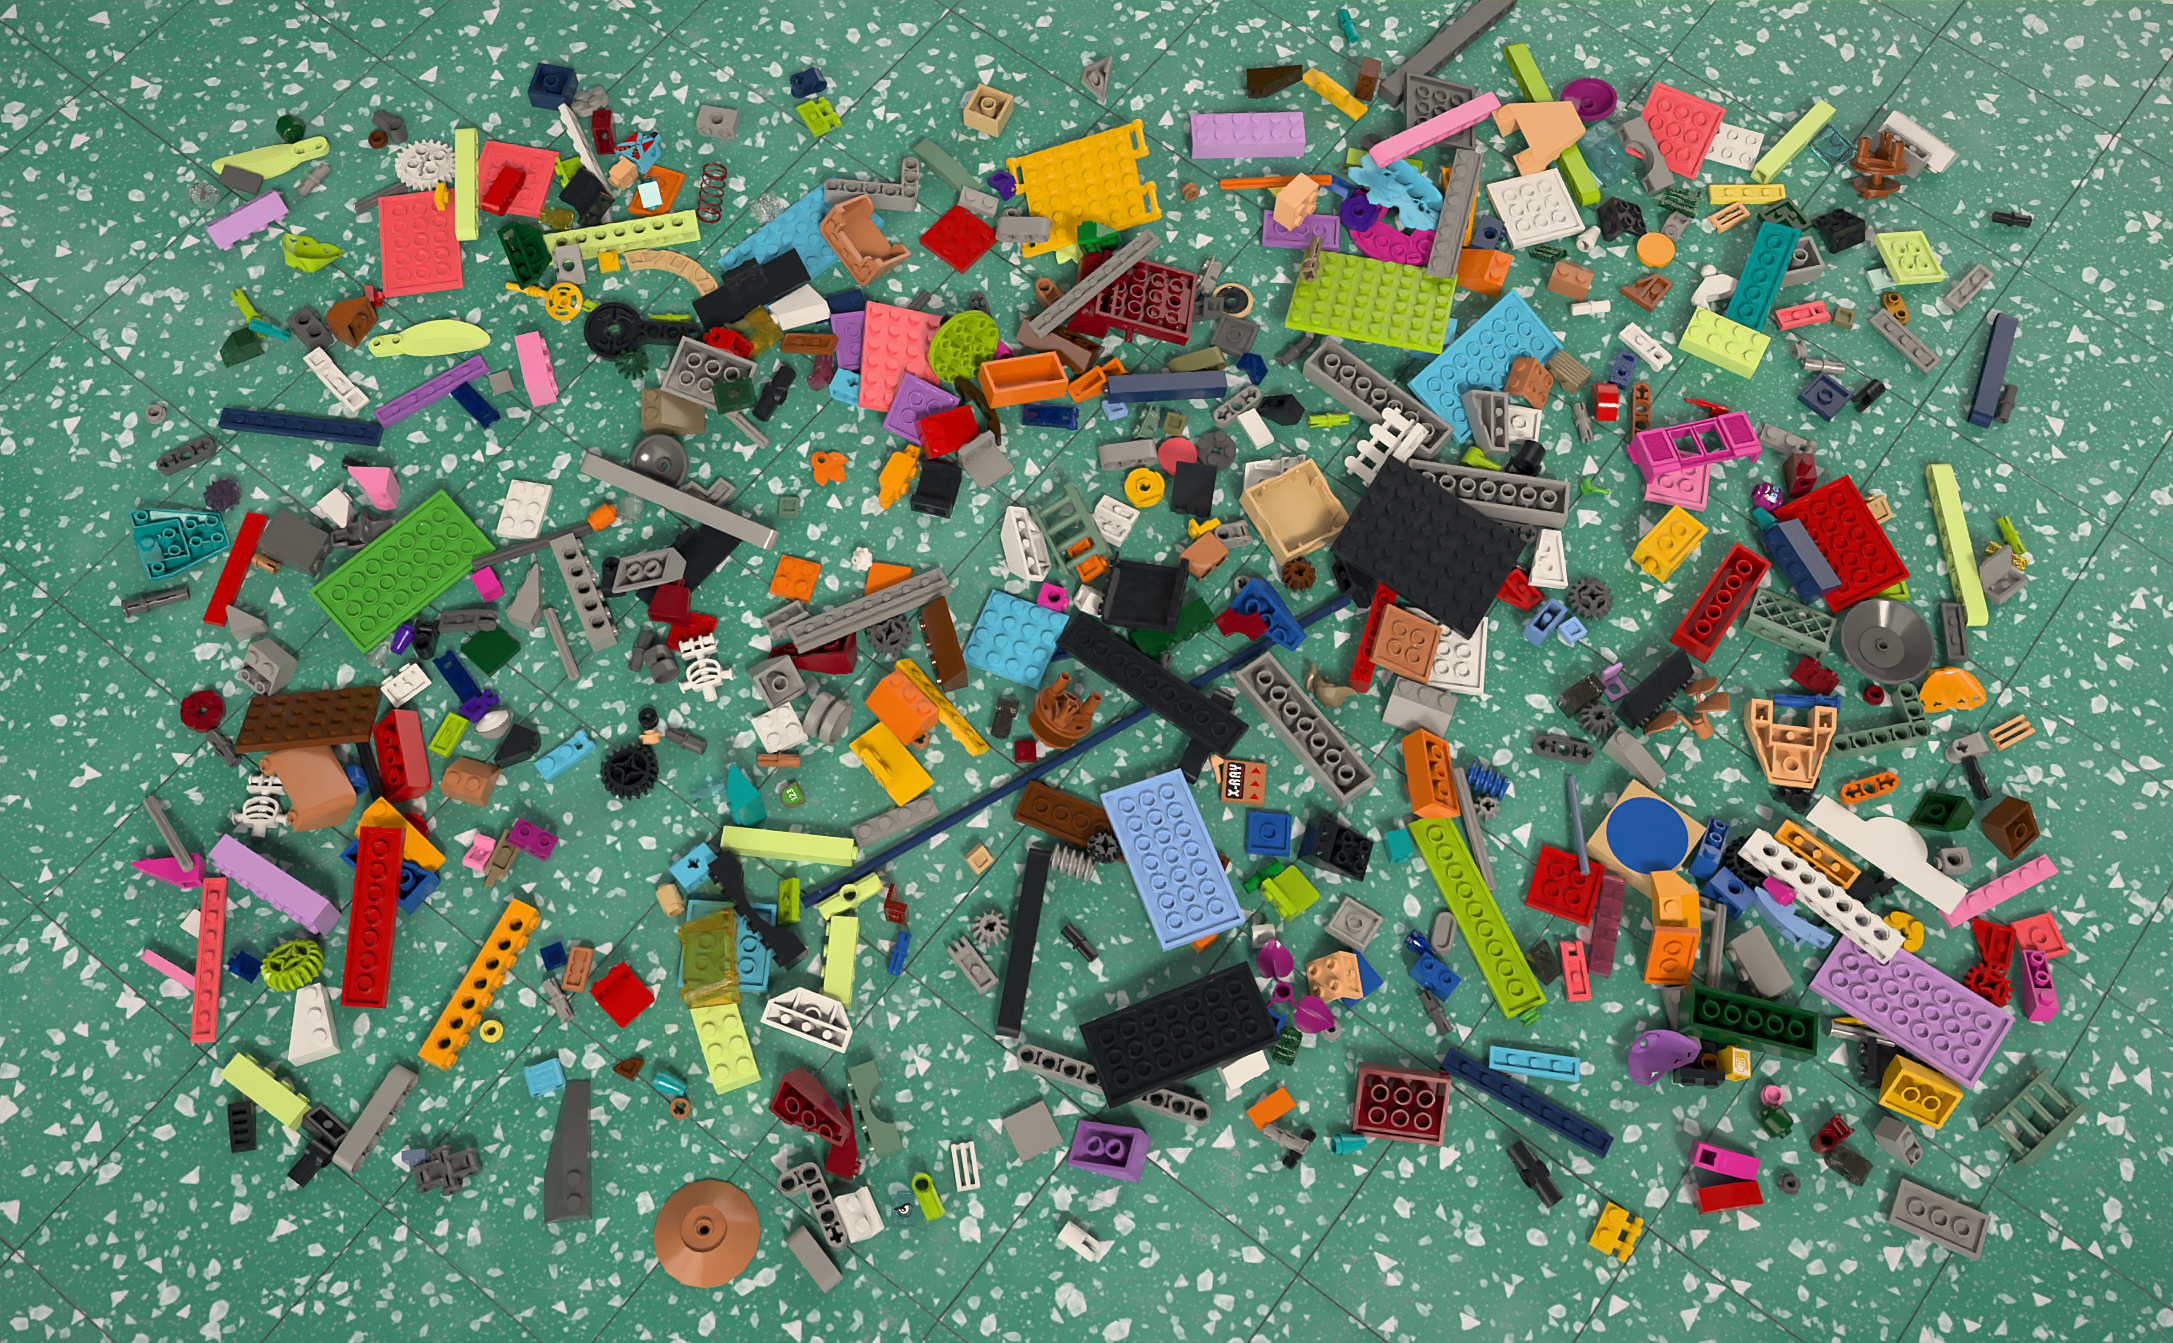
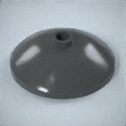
M652 435L641 441L635 448L631 459V469L679 489L687 477L689 461L684 447L676 439L666 435ZM665 463L668 464V467H667L666 470L664 469V464H665Z

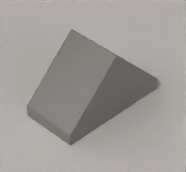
M227 605L226 612L231 634L238 642L268 634L270 631L264 621Z

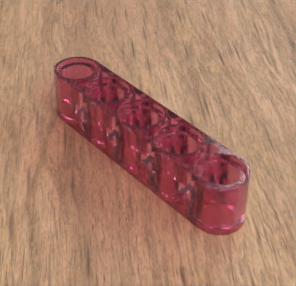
M1607 873L1603 874L1586 965L1588 974L1607 979L1611 975L1626 887V878Z

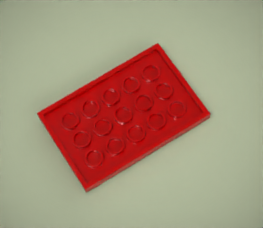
M1848 474L1773 511L1774 517L1780 523L1799 519L1841 581L1842 586L1823 597L1833 615L1910 578L1909 572Z

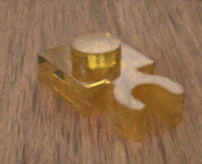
M542 207V214L546 215L538 216L540 223H549L551 228L563 231L570 229L575 218V214L572 211L555 208L554 212H552L547 207Z

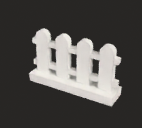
M1397 407L1395 410L1385 408L1382 411V417L1386 421L1382 426L1373 424L1370 427L1369 431L1374 436L1370 442L1366 440L1358 442L1357 448L1361 454L1357 459L1353 456H1348L1345 459V465L1349 468L1347 472L1350 475L1356 473L1364 479L1362 484L1366 487L1371 484L1389 454L1406 463L1429 433L1424 426L1411 419L1409 422L1400 415L1401 410ZM1391 424L1401 431L1397 438L1387 431ZM1378 441L1389 447L1385 454L1374 447ZM1366 457L1376 463L1372 470L1362 463Z

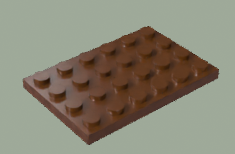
M368 685L360 688L347 687L338 690L325 689L316 692L303 691L294 694L281 693L272 696L259 695L252 697L234 746L236 754L369 742L382 697L381 686Z

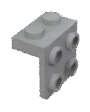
M991 430L979 434L975 440L969 444L962 445L958 450V463L982 490L1013 471V465L995 446V435Z
M2009 545L1998 549L1994 555L1984 560L1979 567L1983 595L1998 605H2001L2028 584V577L2011 569L2012 547Z

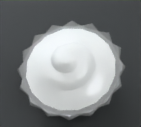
M499 708L497 711L485 714L483 718L474 724V733L486 739H495L503 736L511 725L512 713H510V709L504 708L502 710Z

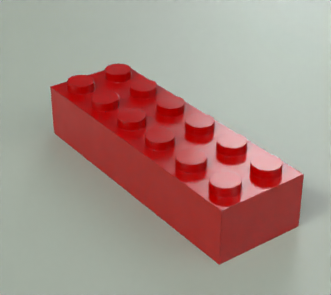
M1736 542L1677 627L1669 642L1678 648L1683 647L1686 653L1705 664L1772 563Z

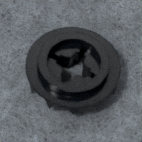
M1105 831L1102 833L1096 832L1089 838L1087 843V851L1096 862L1110 864L1115 862L1120 856L1121 847L1113 834H1106ZM1103 842H1105L1106 846L1109 847L1106 853L1104 848L1101 847Z

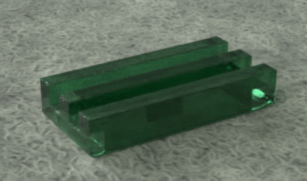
M1544 243L1541 244V247L1534 248L1535 251H1528L1530 258L1550 264L1568 256L1566 249Z

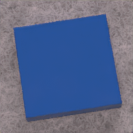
M1249 811L1246 854L1289 857L1292 814Z
M1355 949L1349 953L1356 954L1363 997L1357 1000L1346 997L1339 998L1348 1010L1384 983L1362 954Z

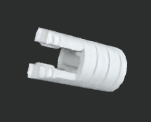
M1070 1220L1057 1237L1090 1262L1094 1260L1095 1254L1089 1248L1097 1252L1103 1247L1100 1242Z

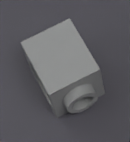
M1967 847L1941 849L1933 858L1934 868L1946 876L1963 875L1972 868ZM1947 859H1950L1954 865L1950 864Z

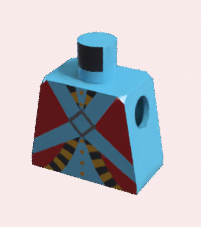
M655 131L649 136L636 132L617 145L614 151L619 161V157L622 155L636 165L638 172L645 174L661 156L658 143L662 139Z

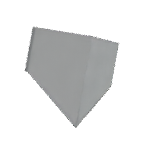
M1107 56L1084 67L1080 80L1103 103L1112 76L1113 57Z

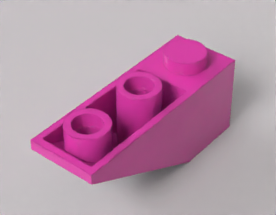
M188 853L195 865L194 869L189 872H183L176 858L172 855L163 856L162 859L142 858L140 861L132 862V866L143 874L179 888L188 889L203 887V879L206 878L207 862L197 853Z
M2022 950V992L2027 1021L2050 1022L2059 1010L2045 951Z
M1696 1139L1692 1141L1687 1159L1688 1162L1695 1166L1750 1181H1755L1761 1160Z

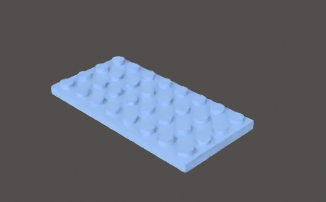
M1181 768L1100 794V800L1115 837L1118 840V844L1121 847L1122 854L1162 952L1245 924L1244 915Z

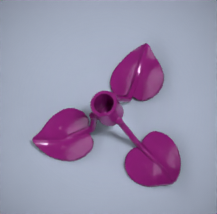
M1276 938L1269 940L1261 949L1256 962L1257 970L1261 977L1265 979L1274 977V981L1277 983L1272 992L1273 997L1266 1003L1267 1008L1275 1001L1277 1003L1291 1001L1294 1008L1297 1009L1294 1014V1023L1300 1031L1307 1034L1318 1033L1333 1027L1334 1019L1332 1013L1321 999L1311 995L1304 996L1300 1001V1006L1297 1005L1294 996H1291L1293 992L1291 985L1278 979V977L1284 978L1291 973L1294 967L1293 957Z

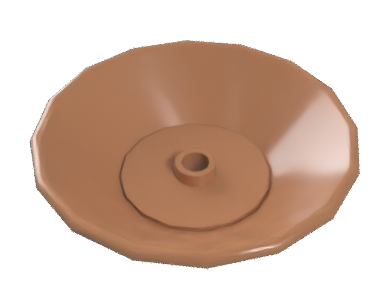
M705 1180L688 1184L670 1196L658 1213L653 1238L656 1256L666 1273L684 1285L709 1288L726 1284L745 1270L756 1254L761 1231L758 1213L745 1193L730 1183ZM708 1227L709 1231L706 1234H701V1229Z

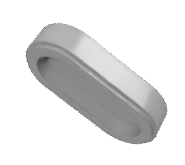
M1444 911L1439 913L1434 922L1430 947L1438 955L1449 953L1453 947L1457 921L1451 912Z

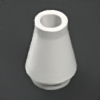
M1591 226L1589 230L1581 234L1577 238V248L1582 252L1591 251L1601 233L1600 229L1597 226Z

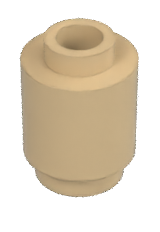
M670 883L660 885L655 895L663 912L667 913L668 917L682 913L684 911V902L676 885Z

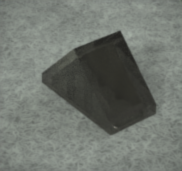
M1545 939L1529 951L1525 957L1532 973L1546 986L1562 973Z

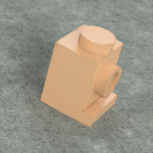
M621 155L619 157L620 161L613 165L609 171L610 177L608 181L613 187H618L624 191L639 175L636 165Z

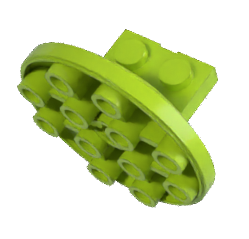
M969 310L959 314L955 313L930 340L928 360L932 372L939 379L948 383H954V379L957 377L964 380L977 377L981 363L990 362L995 357L994 351L997 348L999 339L998 327L995 321L986 313L978 310Z

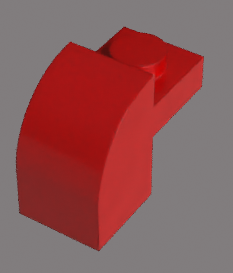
M1600 382L1596 385L1592 384L1591 394L1594 397L1593 415L1596 421H1616L1619 404L1617 385Z

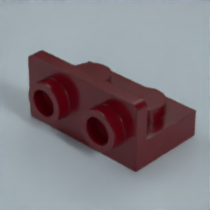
M1811 656L1808 659L1803 657L1789 678L1815 695L1822 693V696H1829L1840 681L1837 678L1838 674L1829 668L1826 670L1819 667L1820 662Z

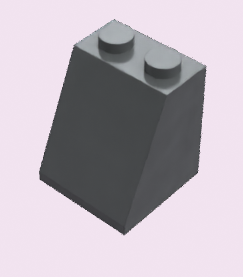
M278 508L258 541L268 558L281 563L282 566L314 578L321 571L325 559L334 549L328 533Z

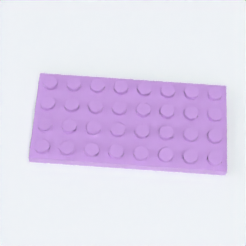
M1855 920L1857 924L1862 926V923ZM1874 932V936L1881 940L1880 935ZM1845 935L1837 943L1808 987L1969 1090L1974 1087L2016 1019L1899 947L1889 961L1882 964Z

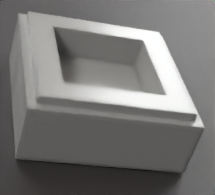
M508 370L488 376L495 395L514 390Z

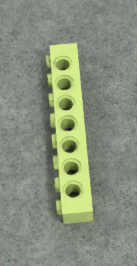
M685 210L678 213H667L660 216L626 220L613 224L608 223L601 226H590L583 229L543 235L551 256L552 252H555V247L579 244L583 260L598 257L597 253L617 250V253L620 254L633 250L701 240L695 210ZM552 257V261H551V263H550L549 265H555V264H554V261H553V257Z

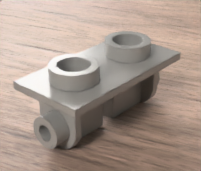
M1213 255L1209 260H1204L1200 268L1202 272L1197 278L1196 291H1202L1201 293L1204 296L1212 293L1216 283L1214 280L1218 279L1222 270L1221 262L1214 261L1216 255Z

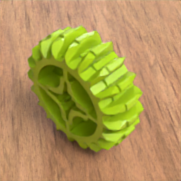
M297 938L295 941L290 939L288 943H281L280 947L274 948L272 953L267 954L268 958L262 961L263 965L260 968L262 970V978L272 990L276 989L277 992L285 991L287 993L290 989L296 991L298 987H304V984L307 982H312L313 977L319 976L318 972L323 969L322 965L325 962L322 950L313 940Z

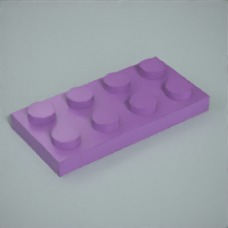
M1264 210L1262 246L1305 250L1310 247L1312 237L1319 236L1323 240L1322 251L1338 252L1340 216L1307 215L1299 227L1296 226L1292 231H1289L1273 219L1274 211Z

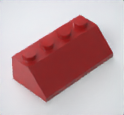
M393 709L372 730L382 787L386 801L390 805L420 798L431 789V779L427 767L428 761L425 756L424 741L421 735L417 711Z

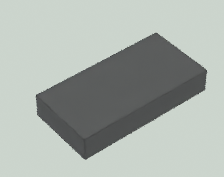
M224 165L218 183L257 196L264 179L262 176Z

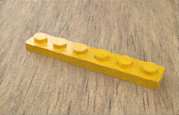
M911 658L898 660L894 668L899 669L939 709V720L965 746L966 751L973 756L986 753L990 748L988 744Z

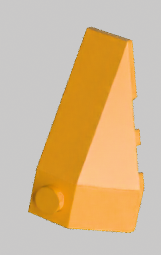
M382 796L364 811L354 833L359 839L361 826L406 829L403 853L404 862L414 864L425 871L434 873L447 861Z

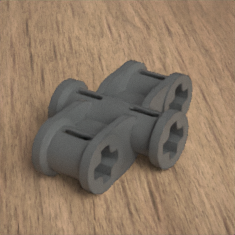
M450 1144L432 1149L431 1155L435 1157V1161L418 1165L411 1169V1174L415 1176L417 1184L416 1193H426L439 1187L443 1188L441 1191L442 1196H451L461 1192L463 1188L462 1185H459L458 1180L477 1175L483 1171L482 1166L478 1164L477 1148L463 1149L454 1154L450 1152L452 1150Z

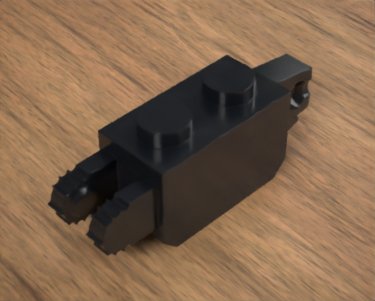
M1334 554L1336 562L1331 568L1341 594L1345 598L1353 599L1358 608L1367 609L1372 605L1369 592L1374 588L1370 577Z

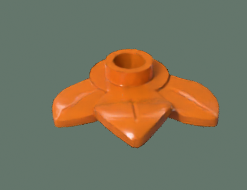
M824 452L814 453L810 460L811 466L814 469V480L822 487L827 483L828 479L844 482L845 472L842 466L848 462V459L838 452H831L829 454ZM817 459H823L824 463H819Z

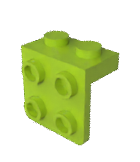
M1294 865L1289 866L1273 880L1268 877L1262 882L1260 888L1263 898L1273 905L1277 914L1284 918L1287 923H1290L1320 897L1319 892Z

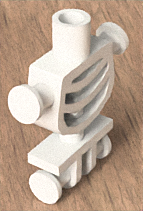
M713 633L705 637L702 635L698 636V641H694L693 638H689V641L683 643L679 641L682 658L685 661L697 658V661L687 668L686 675L688 680L683 683L678 682L683 694L690 688L695 692L703 691L706 702L717 699L715 687L723 685V679L730 678V680H734L732 668L723 671L722 666L716 660L706 659L704 656L718 652ZM711 643L713 644V646H709V647H706V646H705V645H708V644H711ZM700 645L701 649L697 650L696 646ZM707 665H714L717 668H710Z
M250 773L249 785H247L246 789L250 794H261V796L247 800L243 805V813L237 814L232 812V822L234 825H237L238 822H243L247 827H252L251 838L254 840H264L267 828H277L279 823H283L284 826L290 825L287 814H283L281 805L276 800L270 798V795H286V791L276 774L267 778L264 773H261V775ZM268 804L274 805L275 810L271 807H268Z

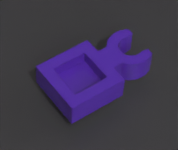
M487 689L482 693V697L474 696L458 709L465 718L474 724L490 712L489 706H495L500 700L498 695L493 696L491 690Z

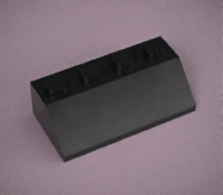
M1683 647L1679 648L1622 700L1615 715L1632 731L1638 726L1643 728L1650 721L1648 717L1652 714L1656 716L1660 713L1666 701L1671 703L1678 696L1677 691L1680 689L1685 690L1693 682L1690 679L1695 672Z

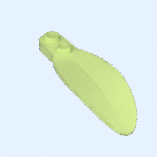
M318 136L294 144L272 145L215 160L212 163V168L216 173L221 174L224 165H228L262 176L265 180L281 175L303 161L326 155L329 152L330 145L324 137Z
M436 320L412 326L398 334L376 336L370 340L368 347L376 357L394 356L404 353L411 356H436L484 348L490 344V337L485 331L469 323L456 320Z

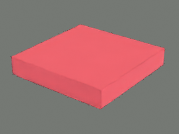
M2050 912L2008 924V927L2017 929L2015 942L2021 955L2022 950L2045 951L2048 960L2069 953Z

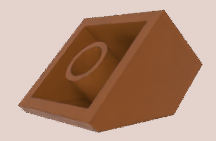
M365 296L337 302L333 308L328 310L325 316L335 338L354 349L379 320L369 299Z

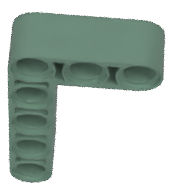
M1909 682L1903 683L1891 694V702L1900 724L1835 736L1829 743L1827 756L1832 760H1842L1920 745L1931 734V726L1915 686Z

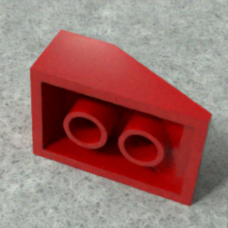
M970 404L914 422L926 460L958 451L962 445L969 444L980 434Z

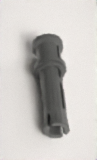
M184 587L149 597L140 595L137 599L121 600V606L125 617L130 618L133 614L141 612L146 614L153 608L190 600L191 597L188 588Z

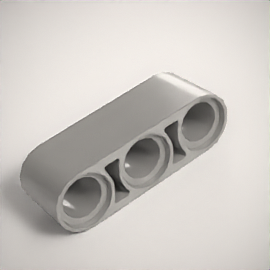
M1000 217L995 238L1001 242L1045 243L1049 240L1052 222L1045 217Z
M1154 440L1108 444L1098 449L1101 469L1104 471L1151 466L1159 461Z
M803 1225L784 1240L824 1294L844 1279Z

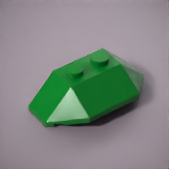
M1093 221L1082 222V225L1077 226L1078 246L1083 255L1089 253L1103 254L1104 250L1114 251L1122 244L1118 231L1099 223H1093Z

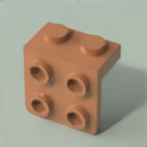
M1535 357L1515 358L1503 392L1508 393V396H1524L1535 409L1543 410L1550 388L1553 385V377Z

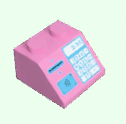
M348 466V472L356 486L375 508L380 510L397 509L400 486L390 468Z

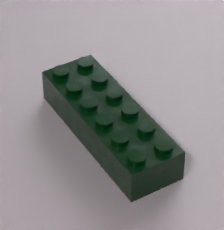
M1690 983L1680 990L1677 1033L1728 1045H1739L1741 1048L1806 1062L1817 1056L1819 1013Z

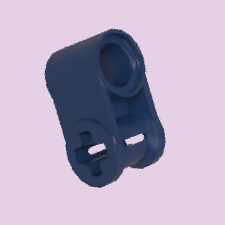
M817 67L794 74L790 78L792 85L791 94L797 99L822 92L827 87V82Z

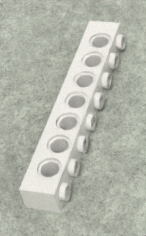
M1758 828L1737 853L1769 877L1771 875L1792 887L1799 901L1882 964L1889 961L1905 941V938L1901 936L1897 929L1889 927L1882 921L1880 916L1868 911L1860 901L1852 899L1841 887L1828 881L1824 874L1816 872L1804 859L1798 858L1791 853L1787 846L1775 841L1768 832ZM1763 849L1768 850L1771 856L1766 855ZM1781 863L1786 864L1789 870L1783 868ZM1800 877L1805 878L1806 881H1807V884L1803 883V882L1800 880ZM1818 890L1822 891L1826 898L1820 896ZM1836 904L1842 906L1843 909H1844V912H1843V911H1840V910L1837 908V905H1836ZM1855 918L1862 922V926L1856 923ZM1874 932L1880 935L1881 940L1874 936Z

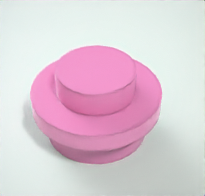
M1767 1085L1761 1090L1760 1098L1766 1106L1771 1104L1777 1106L1782 1104L1784 1095L1779 1087Z

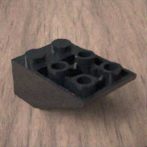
M1321 815L1308 819L1297 859L1312 867L1362 882L1374 842Z

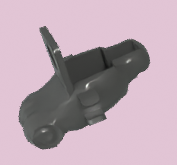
M367 512L360 513L358 515V522L348 524L344 529L335 530L331 533V545L335 549L344 548L351 552L359 553L398 523L399 520L373 521L372 515H368Z

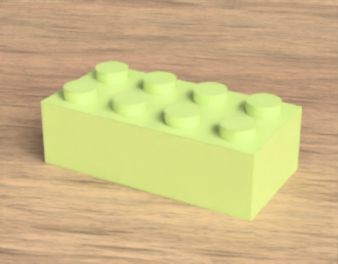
M1698 306L1678 348L1750 380L1771 337Z
M729 990L689 1004L716 1093L720 1095L761 1080L733 991Z

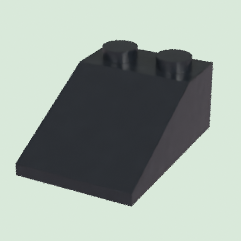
M1177 461L1170 512H1175L1179 515L1191 514L1200 518L1210 517L1217 466Z

